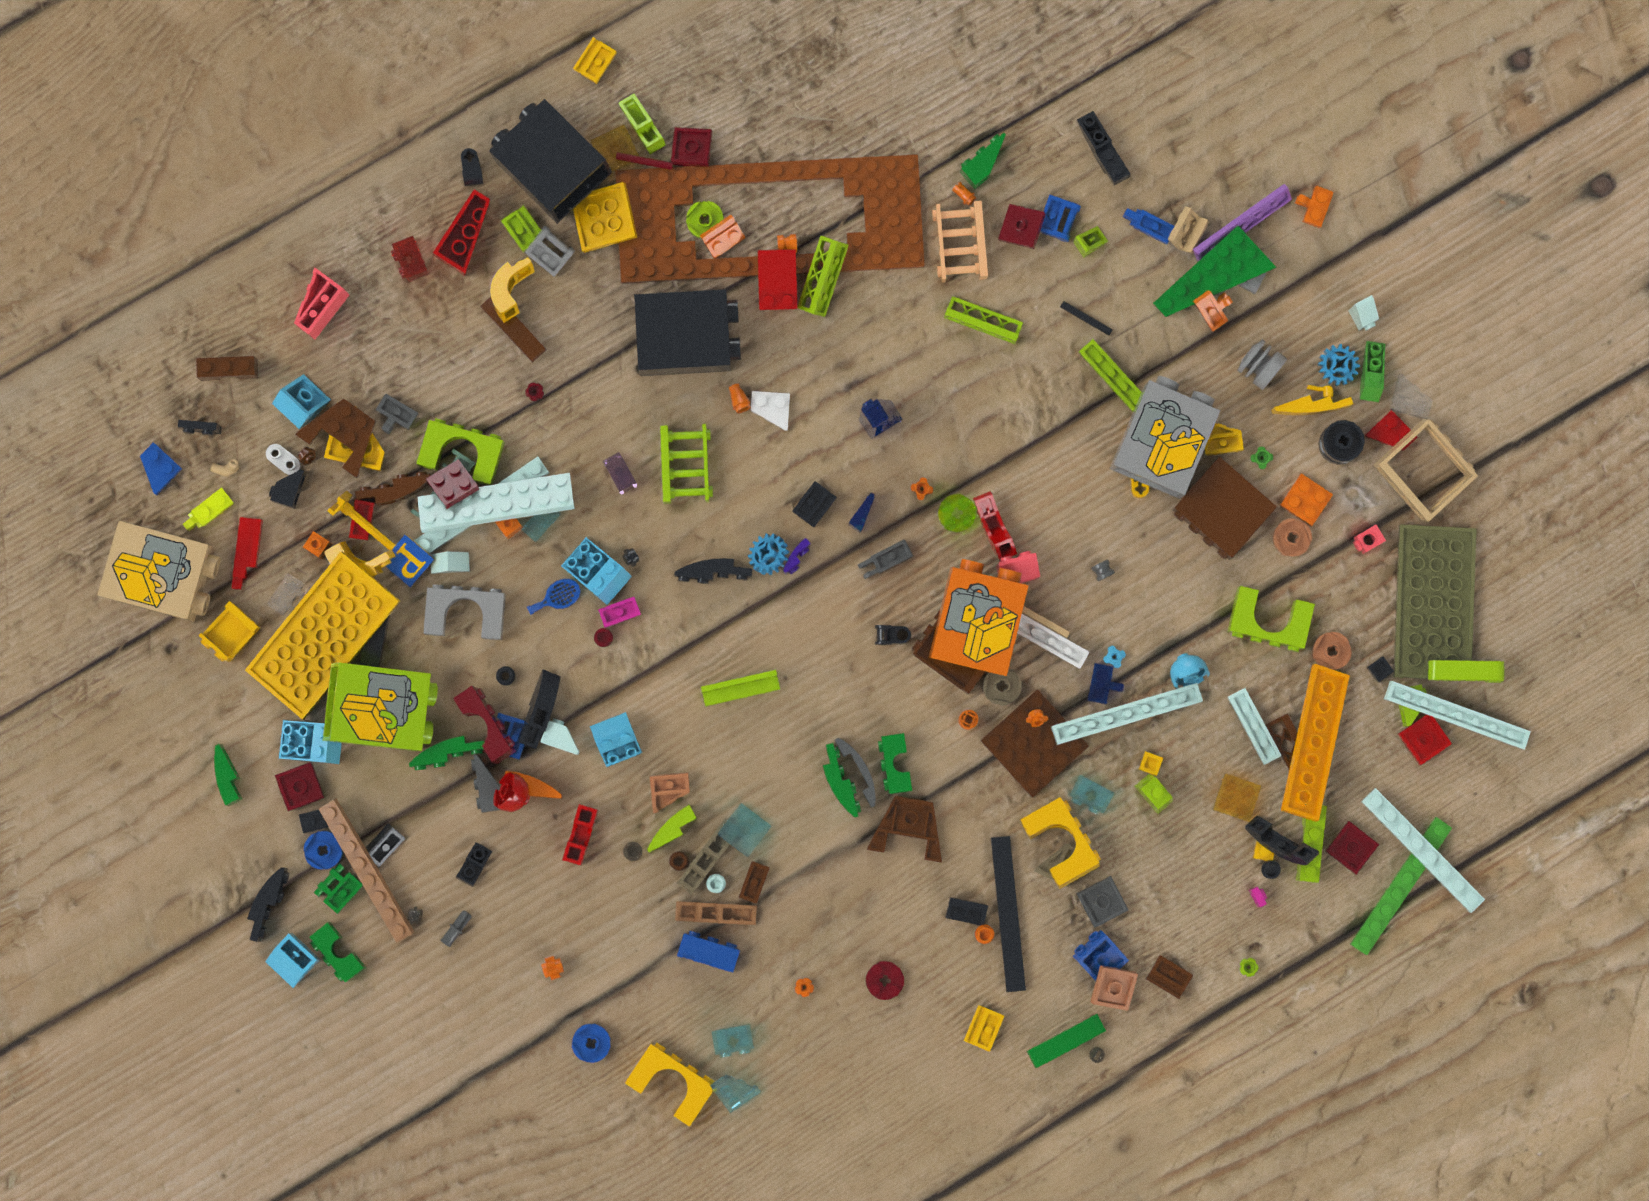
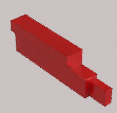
M244 517L239 519L231 589L242 590L243 579H246L247 568L257 569L263 525L262 519Z

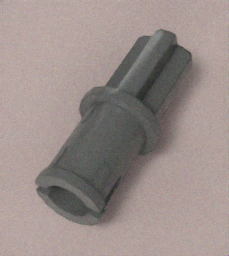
M463 910L455 922L450 924L451 927L440 941L451 947L458 935L463 933L462 930L472 918L471 914Z

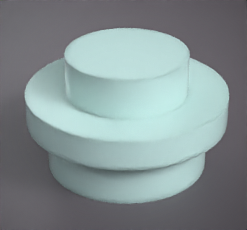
M713 874L707 879L706 885L710 892L720 893L724 890L726 881L720 874Z

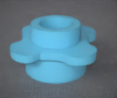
M1110 646L1103 661L1106 664L1113 665L1114 668H1119L1126 653L1123 650H1117L1115 646Z

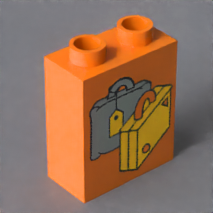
M962 559L960 568H950L929 658L1007 676L1029 585L1020 583L1022 575L1020 572L999 568L997 577L982 574L984 564Z

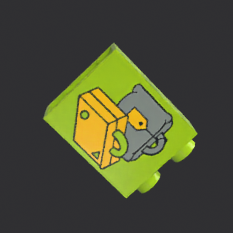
M332 663L322 741L422 751L423 744H430L433 736V722L426 721L427 705L434 706L436 703L437 683L430 682V673L348 663Z

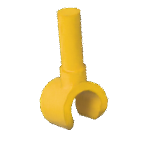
M1307 386L1309 390L1323 392L1324 398L1328 396L1333 397L1334 395L1331 386Z

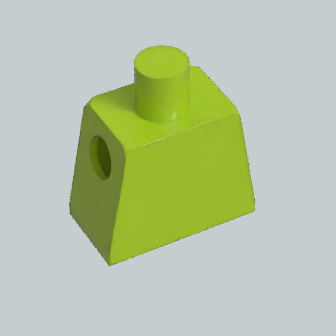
M1151 774L1145 776L1134 786L1157 814L1173 802L1171 794Z

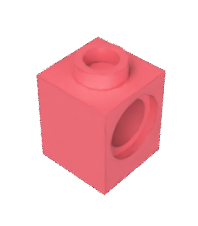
M1374 525L1355 536L1353 543L1355 548L1364 554L1386 540L1378 526ZM1365 535H1368L1372 538L1371 545L1365 544Z

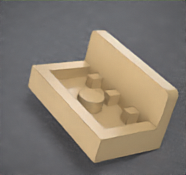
M1185 206L1168 240L1178 250L1192 254L1194 252L1193 249L1198 245L1206 230L1209 220L1199 217L1192 208Z

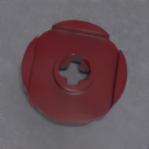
M880 961L868 970L865 982L869 992L875 998L890 1000L898 996L902 991L904 975L901 969L894 963ZM884 975H887V978L891 980L886 986L879 982V979L883 978Z

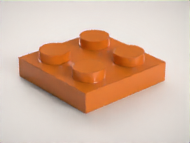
M1301 473L1279 506L1312 527L1333 494Z

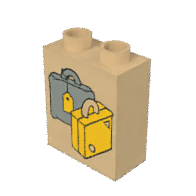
M118 521L97 595L112 601L195 622L196 615L204 616L207 612L210 594L203 592L207 577L216 578L221 558L214 555L215 548L208 544Z

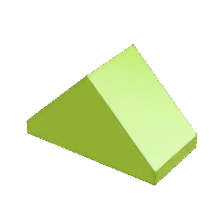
M1096 226L1076 236L1073 243L1083 258L1106 244L1108 240L1099 227Z

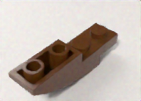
M418 472L416 476L411 477L408 474L397 475V478L392 479L393 487H390V484L379 485L377 489L361 487L360 491H355L356 500L375 499L377 506L399 502L425 488L428 485L426 478L431 476V474Z

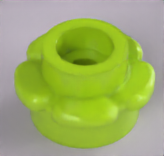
M1248 958L1240 962L1241 967L1239 969L1243 975L1252 977L1259 967L1255 959Z

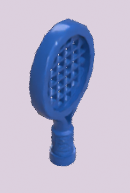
M561 579L554 582L547 589L543 601L527 606L530 615L544 606H551L555 609L570 607L580 596V586L571 579ZM571 586H574L573 589H575L576 591L571 594L569 593V595H566L567 592H565L564 590L569 587L571 588ZM563 599L564 602H565V605H562V603H561L560 600Z

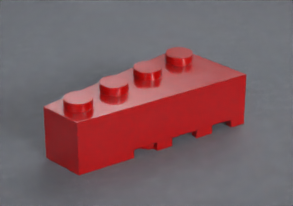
M474 189L433 251L434 257L464 276L466 275L490 204L489 198Z

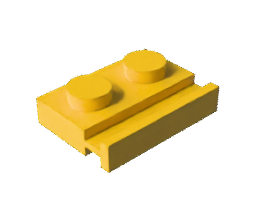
M593 37L573 67V70L597 84L614 59L617 51Z
M978 1005L963 1041L990 1052L1004 1015Z

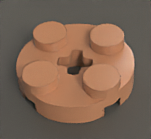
M1294 518L1282 521L1273 532L1274 546L1283 556L1297 557L1308 550L1312 541V533L1308 525ZM1289 533L1297 535L1295 543L1288 541Z
M1338 632L1325 633L1319 636L1312 648V657L1316 663L1332 670L1344 667L1349 662L1352 654L1348 639ZM1334 646L1337 654L1329 656L1327 648Z

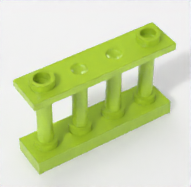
M702 424L703 431L672 432V430H669L668 425L660 426L664 504H671V499L680 496H705L706 502H709V497H713V486H709L707 440H711V431L707 429L706 424ZM681 439H703V450L673 451V449H669V442ZM680 458H704V469L674 470V468H670V461ZM680 477H704L705 488L674 489V487H671V480Z

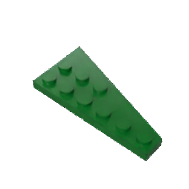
M1237 226L1154 301L1153 304L1165 317H1168L1194 305L1193 301L1208 290L1214 296L1277 267L1247 234Z

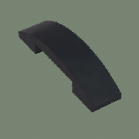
M1258 815L1245 826L1248 833L1266 849L1292 863L1308 865L1319 855L1318 850L1303 842L1301 845H1298L1272 829V823Z

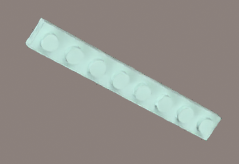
M536 457L498 484L544 477L549 471L540 458ZM471 526L427 532L414 541L431 554Z
M1394 681L1389 682L1384 697L1385 700L1524 750L1531 732Z
M1195 683L1051 726L1056 745L1194 705L1203 702L1198 684Z
M1376 788L1361 801L1469 913H1472L1485 900Z

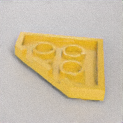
M372 432L361 467L381 471L385 452ZM329 434L324 458L345 463L353 451Z

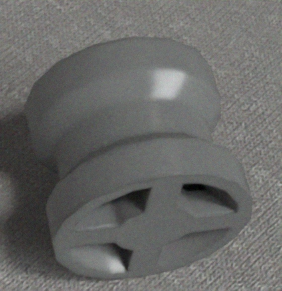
M1105 560L1091 568L1093 572H1096L1098 582L1115 573L1109 566V560Z

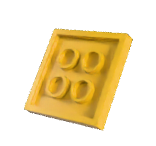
M624 182L592 191L573 209L581 249L584 253L637 238L627 187Z

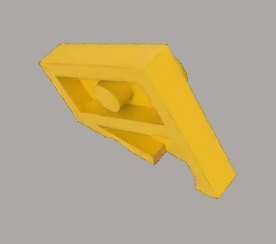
M1215 423L1205 446L1206 456L1244 451L1241 430Z

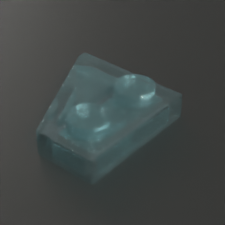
M727 1074L710 1085L730 1113L761 1092L757 1085H748L745 1081L734 1079V1077Z

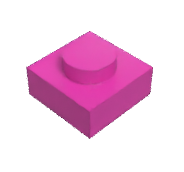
M1253 887L1248 890L1257 907L1267 904L1265 901L1267 896L1262 888Z

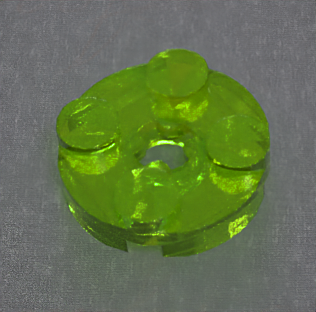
M961 494L947 496L941 502L938 509L939 522L947 531L954 533L969 529L976 518L974 503ZM955 508H958V511H962L958 519L952 516Z

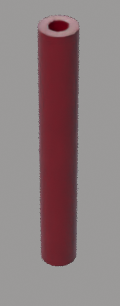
M620 152L616 154V160L672 170L673 166L672 162Z

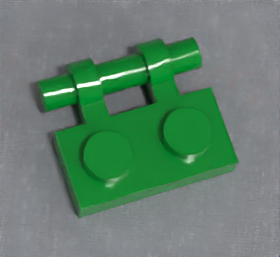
M340 863L335 869L332 868L330 870L329 876L323 882L321 881L317 885L318 888L314 891V894L318 897L324 892L328 895L323 902L336 914H339L363 887L362 883L350 872L345 877L341 875L345 867ZM337 879L340 883L331 890L329 886Z

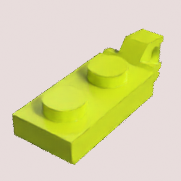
M221 487L188 514L190 518L183 523V526L188 531L192 530L195 526L198 528L205 527L232 506L234 502Z

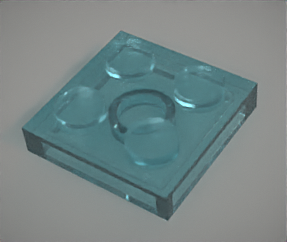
M741 803L720 829L718 835L749 857L772 826Z

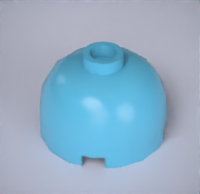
M1187 653L1179 655L1170 670L1171 681L1177 689L1179 688L1178 685L1185 687L1195 683L1199 684L1204 681L1203 676L1207 675L1209 677L1210 675L1203 659L1196 655H1188Z

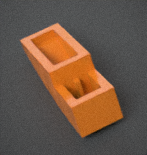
M505 771V774L511 772L524 778L528 784L530 796L563 799V795L539 779L518 772Z

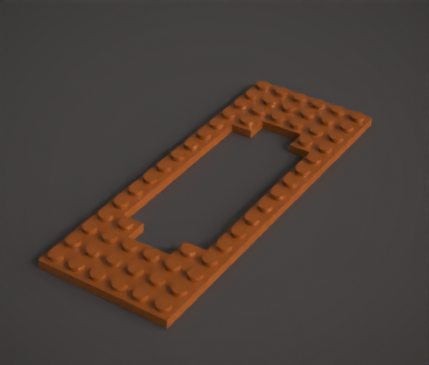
M918 154L709 165V167L687 166L672 167V170L663 168L615 170L616 184L626 183L637 238L619 243L621 284L758 277V256L696 260L695 241L676 242L674 206L693 205V186L843 179L844 197L863 196L865 232L846 234L849 246L840 272L924 268L925 266ZM815 253L796 254V274L809 273ZM822 260L818 263L817 266L819 271L823 268L824 265Z

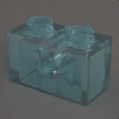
M1079 775L1068 796L1072 798L1071 802L1079 806L1083 803L1089 807L1088 811L1098 815L1099 812L1105 813L1114 792ZM1093 791L1095 799L1088 801V796L1085 794Z
M750 1024L712 1031L715 1055L720 1054V1058L732 1056L731 1052L739 1051V1054L750 1053V1049L754 1048ZM731 1036L739 1039L735 1047H732V1044H728Z

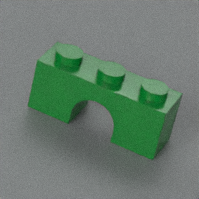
M904 733L881 736V741H878L879 753L883 752L884 760H880L882 772L886 771L887 778L883 779L884 790H888L889 794L912 791L910 772H899L893 766V760L896 755L907 753Z
M327 922L309 937L312 940L310 942L311 946L316 951L320 950L324 955L322 957L323 961L328 966L332 965L336 970L334 974L339 981L349 982L366 968L355 952L350 953L345 958L338 957L335 954L334 945L342 936L331 922Z

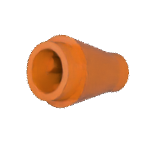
M739 384L731 385L729 391L733 410H736V413L748 411L751 408L750 400Z

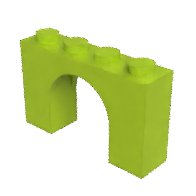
M435 418L434 421L429 420L416 464L419 467L437 471L444 448L454 440L464 439L473 443L478 452V459L472 476L473 480L489 486L493 485L505 443L503 440H500L501 436L490 434V436L482 435L483 432L480 430H464L462 425L453 423V426L446 425V421Z
M1243 586L1237 588L1227 631L1232 633L1231 636L1243 639V636L1250 637V641L1261 643L1262 640L1267 641L1270 646L1280 648V645L1287 646V650L1293 652L1305 649L1315 604L1297 599L1294 600L1286 627L1280 632H1267L1257 624L1254 617L1259 590Z

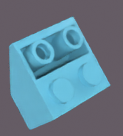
M626 712L590 726L606 767L642 753Z
M288 933L265 962L294 988L317 964L320 958L293 933Z

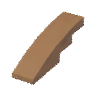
M676 901L675 921L756 925L757 906Z

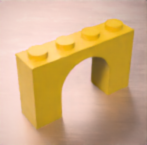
M1061 797L1020 819L1021 825L1030 840L1052 828L1067 830L1074 837L1076 847L1073 854L1067 860L1049 869L1059 889L1100 867L1099 860H1101L1096 850L1092 851L1089 844L1091 841L1087 834H1082L1080 831L1081 824L1077 817L1073 818L1069 812L1072 810L1066 800L1063 801Z
M656 1042L654 1045L651 1043L625 1084L641 1094L653 1075L663 1069L678 1071L687 1082V1095L675 1112L674 1117L690 1127L716 1088L713 1084L715 1081L707 1075L702 1077L697 1074L699 1070L690 1064L686 1066L681 1063L682 1059L676 1054L672 1053V1055L666 1053V1048Z

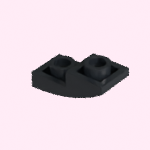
M475 842L456 878L473 887L492 851Z

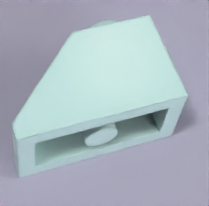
M1372 295L1354 304L1349 310L1358 330L1365 328L1367 331L1376 326L1375 322L1379 319Z
M554 718L553 721H549L540 742L578 755L579 750L568 727L563 726L564 722Z

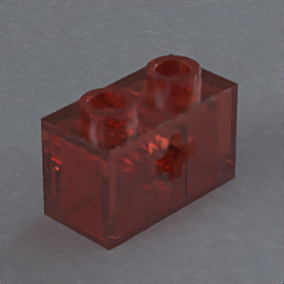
M413 236L392 244L394 250L391 251L394 260L400 263L401 267L398 270L402 279L406 278L409 283L429 274ZM408 256H410V258H411V263H409V264H408L407 258H406V257H408Z

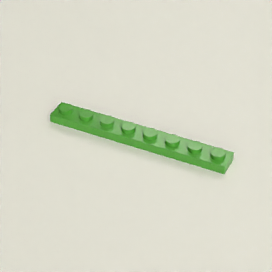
M1435 817L1422 836L1438 850L1452 827ZM1410 853L1350 943L1351 946L1364 955H1368L1425 870V867L1412 853Z

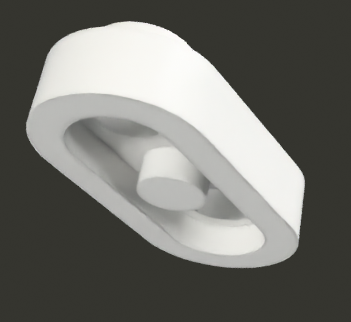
M272 444L267 448V459L285 474L291 475L301 469L299 460L281 445ZM274 450H278L279 454L276 457L272 456V452ZM289 462H293L292 468L287 467Z

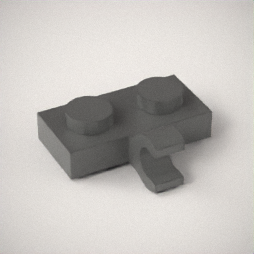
M388 394L384 395L376 408L377 412L388 418L381 428L387 434L391 433L395 423L409 430L419 415L418 412Z

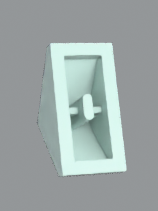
M447 551L430 554L435 558L431 563V574L470 572L469 552Z

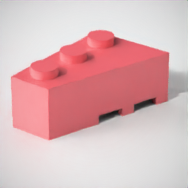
M314 267L312 280L307 286L305 299L301 303L294 324L316 340L350 294Z

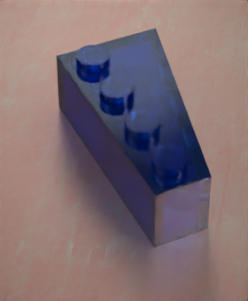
M870 399L863 403L859 417L860 423L871 439L903 420L893 402L884 399H876L874 401Z

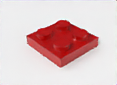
M1426 714L1412 723L1411 726L1398 733V736L1419 766L1452 744L1435 718Z

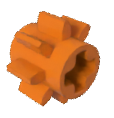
M554 956L545 958L546 963L541 964L545 978L550 977L551 980L560 978V973L564 972L561 959H555Z

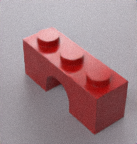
M581 804L578 805L572 832L563 854V861L582 866L599 810Z

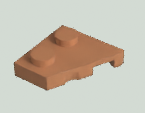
M688 772L650 776L653 814L690 793Z

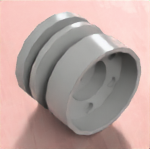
M1263 339L1251 347L1237 369L1241 373L1245 367L1249 368L1245 375L1246 378L1254 372L1256 377L1253 380V384L1261 390L1268 385L1287 361V358L1280 352L1269 356L1268 354L1272 348L1271 345L1263 351L1261 348L1266 342Z

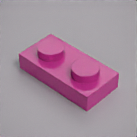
M635 597L598 609L605 628L641 615Z

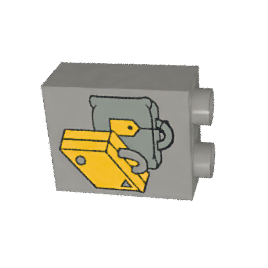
M1158 376L1156 383L1149 380L1145 384L1110 469L1180 499L1186 494L1221 410L1212 407L1215 401L1214 398L1198 391H1193L1190 398L1177 392L1179 387L1177 382L1163 376Z

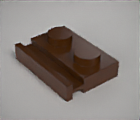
M1159 955L1145 979L1180 999L1193 974Z

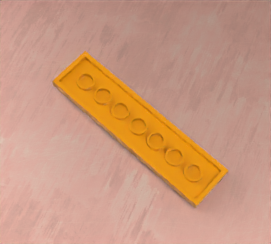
M1318 664L1312 665L1281 811L1315 822L1319 821L1350 675Z

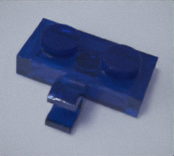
M1094 663L1087 701L1106 705L1109 690L1123 692L1124 684L1111 682L1113 666Z

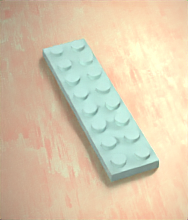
M570 473L479 487L478 491L448 509L444 507L436 494L418 497L422 533L575 509Z

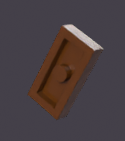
M751 861L739 898L757 904L770 867Z

